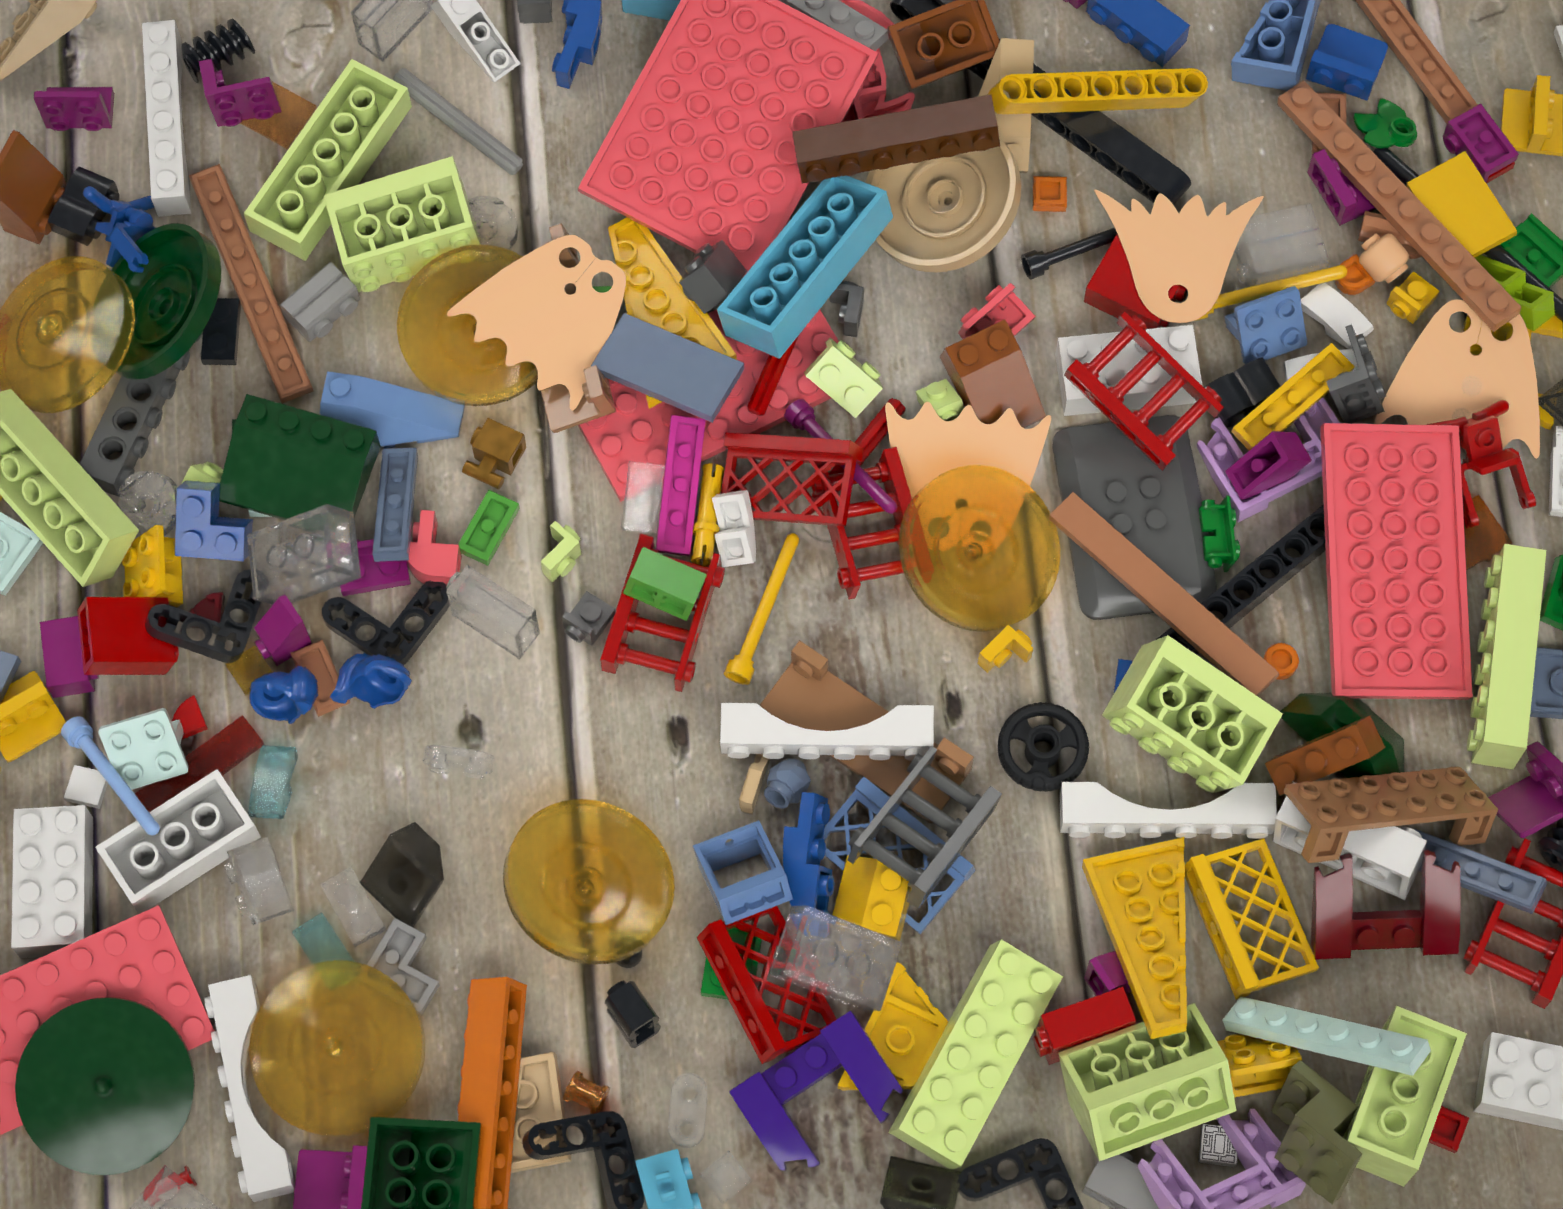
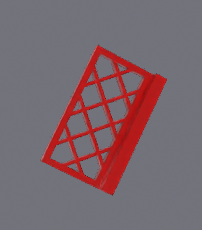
M725 432L723 446L728 448L721 494L736 492L740 489L741 491L747 490L745 485L757 474L766 483V486L753 497L748 491L751 508L754 507L756 510L752 511L753 520L846 527L856 462H862L863 448L851 440ZM737 458L748 459L754 466L741 479L735 473ZM779 461L785 470L770 481L763 469L771 462ZM804 463H811L816 472L801 483L794 471ZM835 465H845L843 478L833 486L825 474ZM790 476L798 487L783 499L776 487ZM822 478L829 490L814 501L807 489ZM772 491L779 503L769 512H763L758 502ZM803 493L811 505L801 514H794L788 505ZM835 496L839 502L837 517L825 516L820 507Z
M778 906L725 925L721 919L709 923L696 937L761 1064L772 1061L778 1055L806 1044L821 1034L820 1030L837 1020ZM769 914L775 926L773 934L757 928L759 917ZM735 927L748 933L745 945L742 946L733 942L727 930ZM754 936L771 943L767 956L750 949ZM776 946L789 952L792 958L790 966L773 959ZM747 957L764 964L761 977L748 972L745 966ZM770 967L787 974L784 987L767 981ZM793 977L805 983L808 989L806 998L789 991ZM764 989L781 996L777 1009L767 1006L763 1001L762 993ZM787 999L803 1006L800 1020L783 1013ZM809 1009L820 1013L826 1026L818 1028L806 1023ZM780 1021L797 1028L794 1039L787 1042L784 1041L778 1029Z

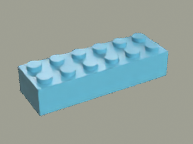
M850 176L824 179L718 307L717 312L725 336L780 359L893 219L886 190Z

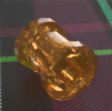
M576 1071L565 1090L563 1100L566 1102L572 1100L590 1109V1114L599 1113L608 1097L610 1087L607 1085L601 1087L584 1078L582 1072Z

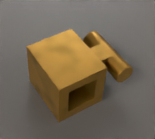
M487 418L483 427L478 426L470 442L474 458L481 463L477 465L467 460L463 466L462 473L499 490L504 483L505 477L494 472L498 469L511 476L527 448L524 434Z

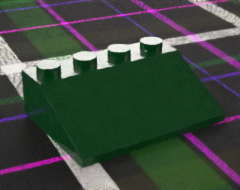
M246 394L234 425L220 481L219 501L347 538L381 448L377 431Z
M371 1117L361 1209H474L481 1123Z

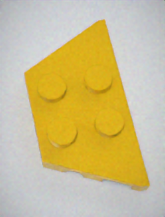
M897 962L865 1027V1031L903 1090L912 1089L942 1036L948 1020L938 1008L933 1006L922 988L916 985L906 972V968ZM845 1070L837 1088L842 1091L858 1090Z

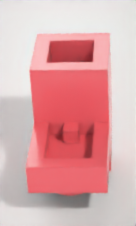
M421 510L420 522H414L413 542H410L409 560H407L409 569L414 577L423 584L428 581L444 582L449 589H459L462 560L459 545L436 543L438 522L435 511Z

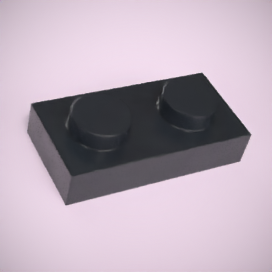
M217 298L214 310L203 330L201 362L203 365L237 364L241 312L239 298Z

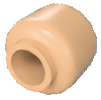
M1375 233L1361 245L1365 251L1360 255L1359 262L1376 282L1385 280L1389 284L1409 267L1406 264L1409 254L1393 234H1385L1380 238Z

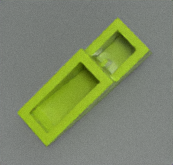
M1482 255L1475 258L1521 306L1520 315L1528 329L1535 331L1555 315L1554 292L1526 283V273L1524 270Z

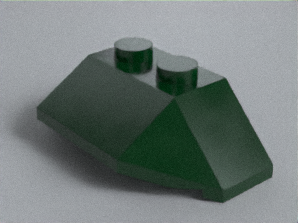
M1300 693L1280 711L1283 713L1281 718L1307 742L1370 715L1385 748L1374 756L1339 770V772L1346 778L1404 772V739L1359 698L1333 696L1332 693Z

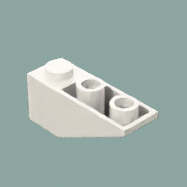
M437 0L430 5L447 31L493 82H496L521 64L477 0Z

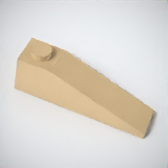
M27 0L31 3L28 10L22 15H17L12 23L14 25L13 31L15 32L12 38L8 37L0 44V81L80 24L84 18H89L97 7V0Z
M1000 39L978 97L987 95L989 90L1006 75L1033 74L1034 40ZM1003 90V92H1004V94L1006 95V97H1008V98L1011 99V97H1010V95L1008 94V92H1006V91ZM995 112L999 137L1013 154L1019 172L1027 173L1029 169L1031 113L1003 115Z

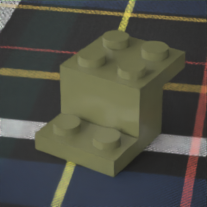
M1300 1060L1291 1068L1272 1109V1112L1281 1121L1289 1125L1274 1158L1282 1163L1287 1170L1293 1172L1309 1185L1315 1193L1333 1204L1341 1197L1363 1154L1343 1138L1358 1105Z

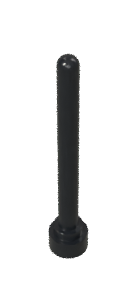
M1114 227L1047 253L1033 250L1022 254L1021 262L1023 269L1030 280L1044 275L1046 270H1049L1050 265L1112 243L1117 235V231Z

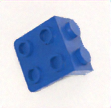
M1329 24L1325 28L1317 50L1315 49L1306 79L1368 101L1387 53L1388 45L1381 40L1335 24Z

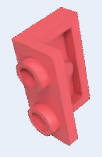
M1012 283L1008 284L1004 289L998 285L985 297L988 303L983 308L978 310L976 307H973L962 317L960 321L963 325L958 334L962 339H965L1005 319L1015 337L1036 316L1015 295L1013 291L1016 287Z

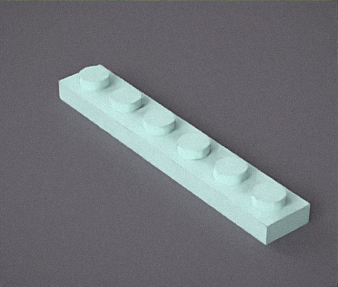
M1242 996L1222 1020L1226 1031L1411 1076L1415 1074L1431 1051L1427 1039Z

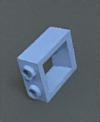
M759 820L693 845L699 869L725 925L793 900L787 876ZM761 854L768 871L727 887H720L714 871Z

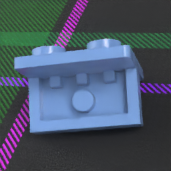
M1295 286L1239 305L1234 308V313L1224 316L1226 328L1240 342L1244 364L1262 357L1266 361L1307 345L1300 293Z

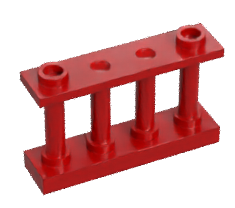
M1124 311L1116 322L1123 330L1089 364L1087 362L1082 364L1076 359L1067 368L1064 376L1163 471L1176 456L1172 452L1174 449L1173 444L1206 411L1215 418L1224 406L1220 404L1222 401L1221 397L1211 387L1207 386L1204 388L1146 332L1147 326L1139 317L1134 314L1130 316ZM1133 339L1147 354L1114 387L1109 386L1106 388L1098 380L1100 377L1098 373ZM1158 363L1172 378L1139 411L1134 410L1131 412L1123 404V397ZM1183 387L1196 402L1164 435L1159 434L1156 436L1147 427L1149 425L1148 420Z
M897 447L883 449L875 467L863 470L874 481L878 480L879 483H884L886 493L896 502L897 510L893 513L895 520L894 528L847 537L844 526L827 525L839 565L837 570L838 582L841 589H846L849 600L856 598L861 586L860 582L906 573L907 576L912 577L914 587L928 584L934 571ZM827 472L825 475L834 486L843 478L844 473L829 475ZM822 478L811 486L813 494L820 495V497L829 490ZM835 496L822 505L825 516L837 517L838 505ZM874 500L852 503L849 505L848 518L884 512V510ZM897 542L898 545L902 544L905 554L903 560L856 568L851 550Z
M640 534L600 659L602 671L616 674L619 664L624 665L625 662L674 674L675 690L682 692L685 681L691 683L696 668V662H692L714 588L721 587L725 568L721 567L720 554L713 553L709 567L668 557L707 574L700 598L696 599L692 608L695 614L690 630L639 617V613L635 612L639 600L627 596L623 592L642 548L645 547L659 553V550H655L654 537ZM637 630L685 643L680 662L630 649L629 644H625L628 633H634Z
M1524 838L1518 848L1511 847L1504 863L1546 878L1548 882L1563 888V872L1525 856L1531 843L1530 840ZM1540 899L1534 910L1535 913L1557 922V927L1562 929L1558 941L1553 938L1551 941H1548L1498 918L1504 903L1495 900L1478 942L1471 940L1463 959L1469 961L1465 973L1471 975L1478 964L1482 963L1530 985V990L1536 992L1531 1003L1545 1009L1552 1001L1563 975V909ZM1492 931L1544 954L1543 958L1549 960L1545 971L1538 970L1536 973L1486 950L1485 947Z

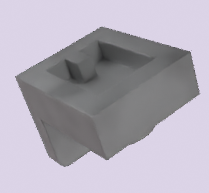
M842 281L831 294L830 302L841 304L838 322L844 323V336L858 337L864 304V287L858 286L853 282Z
M586 591L571 613L565 612L562 616L564 632L578 643L585 641L592 646L614 617L615 608Z

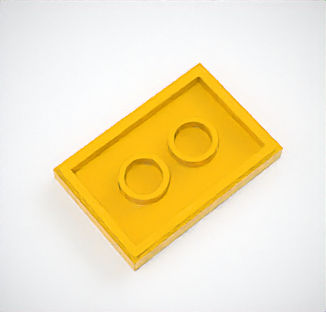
M1466 151L1406 184V187L1474 258L1517 235L1515 226Z

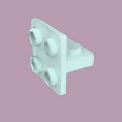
M165 708L99 728L98 733L110 763L131 790L188 772L189 766L180 746L184 734L180 720L171 722Z

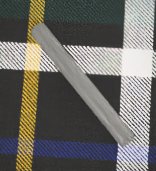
M402 68L395 74L393 80L407 87L411 98L510 175H515L522 168V158L407 69Z

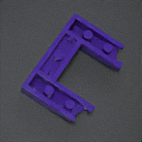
M852 1011L847 1012L820 1030L821 1034L764 1072H757L729 1091L781 1171H787L785 1162L807 1159L809 1168L820 1165V1162L787 1112L784 1104L841 1066L844 1067L880 1123L886 1121L890 1115L883 1111L882 1108L893 1090L900 1094L903 1092V1088Z

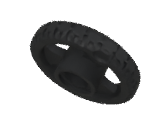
M1039 702L1017 709L1007 718L999 733L998 756L1000 763L1013 781L1027 789L1040 792L1058 790L1061 788L1062 782H1073L1081 774L1088 759L1089 740L1082 722L1071 711L1066 710L1060 705H1054V703ZM1037 716H1048L1063 722L1066 726L1061 732H1058L1057 729L1050 725H1038L1031 728L1028 719ZM1012 739L1021 740L1026 744L1025 757L1032 765V768L1026 773L1017 766L1012 758L1010 751V740ZM1039 741H1045L1052 746V750L1043 753L1038 751L1034 744ZM1065 747L1077 749L1076 757L1071 766L1063 773L1053 777L1048 768L1058 761L1061 749Z

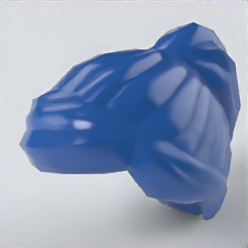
M357 653L347 659L339 670L338 681L330 698L334 702L344 704L347 700L356 697L361 701L370 703V707L375 709L381 705L394 704L400 701L412 680L410 679L409 671L394 658L381 654L370 656L366 653Z
M296 666L290 673L278 671L265 674L256 678L251 683L249 699L255 712L262 717L278 721L285 720L292 724L301 714L304 715L312 709L318 696L317 679L307 667Z

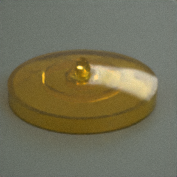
M492 245L464 246L443 253L430 261L409 283L398 310V341L405 361L413 374L435 395L461 405L489 406L511 400L526 392L537 382L538 370L532 362L525 361L513 366L506 365L507 345L503 340L492 338L481 342L474 341L477 320L473 315L459 314L447 316L448 311L464 297L523 256L514 251Z
M70 256L41 266L20 282L0 310L1 391L12 389L30 410L40 413H56L69 410L97 394L120 367L132 340L135 323L134 303L129 288L123 279L95 259Z
M968 465L957 467L927 483L917 492L908 505L899 533V554L902 569L917 598L930 612L941 620L969 631L988 632L1001 630L1007 625L1012 626L1033 614L1051 593L1060 566V542L1057 528L1049 520L1050 511L1043 500L1020 478L991 466Z
M574 799L561 801L535 813L525 822L515 836L506 854L503 868L505 897L512 915L523 931L534 942L550 953L582 964L614 963L640 952L655 938L663 927L674 900L675 885L672 866L663 845L656 835L641 820L626 810L596 800Z
M344 960L324 961L294 972L278 984L267 996L260 1007L252 1027L249 1046L250 1065L260 1094L271 1109L282 1119L299 1129L316 1135L327 1137L352 1136L369 1131L371 1117L391 1118L408 1101L418 1084L423 1070L426 1048L425 1034L420 1015L413 1001L393 979L381 971L362 963Z

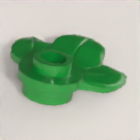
M1380 99L1377 114H1354L1355 125L1362 133L1366 134L1363 141L1370 146L1376 148H1389L1393 145L1408 147L1416 141L1417 130L1414 121L1406 117V113L1402 108L1386 99Z

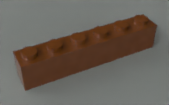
M991 94L792 132L802 184L1000 147L998 126Z

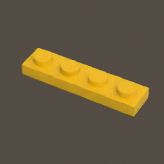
M1330 343L1235 425L1231 432L1250 451L1272 431L1283 432L1323 398L1329 392L1327 380L1335 378L1343 372H1352L1355 366L1333 343Z

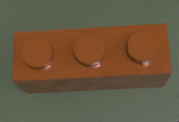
M1369 715L1280 753L1267 761L1265 766L1279 795L1285 794L1286 784L1316 781L1374 756L1383 750L1385 746Z

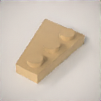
M554 1052L524 1057L520 1060L511 1173L572 1161L571 1155L535 1160L525 1153L522 1144L524 1134L534 1125L566 1119L557 1054ZM556 1135L547 1139H541L540 1136H537L534 1139L535 1145L541 1144L543 1148L550 1142L556 1141Z

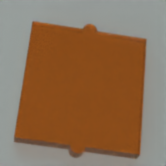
M272 82L282 112L274 113L271 118L259 120L255 117L244 119L240 124L287 149L297 134L304 128L305 123L317 107L315 104Z
M1480 495L1472 498L1479 518V525L1472 528H1466L1464 525L1466 570L1484 560L1486 562L1491 561L1492 556L1499 553L1504 544L1512 545V541Z

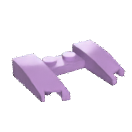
M1324 397L1294 422L1305 442L1303 446L1312 461L1289 480L1247 499H1240L1225 472L1244 454L1220 417L1216 418L1211 424V428L1216 433L1208 444L1205 445L1201 440L1197 442V448L1223 499L1226 495L1230 496L1231 508H1234L1236 511L1238 523L1267 509L1269 502L1322 476L1320 426L1323 423H1340Z
M1255 1109L1249 1110L1248 1120H1232L1229 1114L1217 1118L1219 1125L1223 1127L1235 1148L1237 1157L1244 1166L1245 1171L1202 1191L1199 1189L1162 1139L1153 1141L1150 1147L1156 1153L1151 1162L1148 1164L1147 1161L1141 1159L1138 1164V1169L1159 1209H1260L1268 1204L1273 1209L1300 1196L1306 1186L1304 1181L1293 1172L1287 1170L1282 1163L1274 1158L1281 1142Z

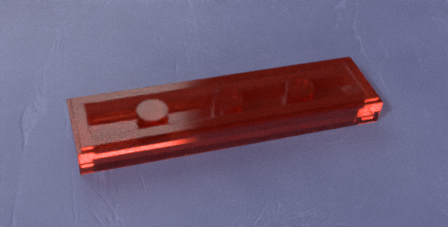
M242 715L185 757L189 766L186 774L146 785L136 792L135 795L148 812H151L216 769L223 776L265 744Z

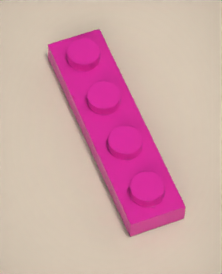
M671 415L655 550H659L660 553L690 555L705 419Z

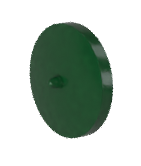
M166 224L140 237L135 244L148 256L149 260L147 265L139 264L140 267L144 268V271L142 273L131 271L128 262L121 256L108 274L98 295L91 326L93 348L96 356L104 366L123 377L145 379L171 367L192 347L204 330L214 310L221 283L220 256L216 246L207 236L186 224Z
M105 997L89 999L70 1005L51 1016L29 1040L21 1056L16 1074V1102L21 1121L27 1133L39 1149L55 1162L71 1170L91 1175L125 1173L157 1158L174 1142L182 1131L194 1100L195 1073L189 1050L178 1031L169 1021L153 1009L141 1003L122 998Z

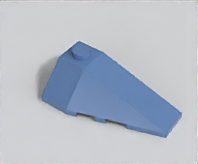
M327 371L320 402V415L376 430L381 447L384 446V449L394 448L395 444L414 441L425 443L459 437L465 409L464 403L363 376Z

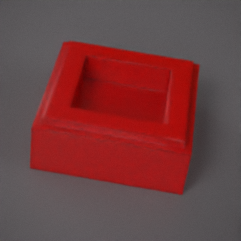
M1441 1106L1429 1143L1456 1153L1469 1117Z

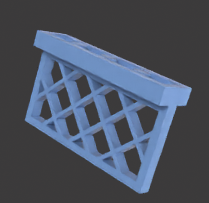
M865 777L855 786L856 790L824 829V840L833 832L845 831L847 851L831 852L826 847L825 856L843 871L845 862L839 857L847 856L851 852L852 848L848 844L851 839L850 831L857 830L860 826L866 829L874 819V814L877 815L890 799L888 795ZM857 801L869 810L870 823L849 825L848 812ZM901 806L892 814L934 844H946ZM844 818L845 826H837ZM897 835V845L885 847L889 851H897L898 857L902 860V850L916 849L910 844L901 845V838ZM924 853V868H922L923 870H925L929 866L927 861L928 856H926ZM960 855L947 871V874L954 879L952 884L946 891L931 892L927 897L928 913L919 923L908 915V911L905 922L921 935L964 881H967L976 871L974 865ZM932 897H940L932 907Z

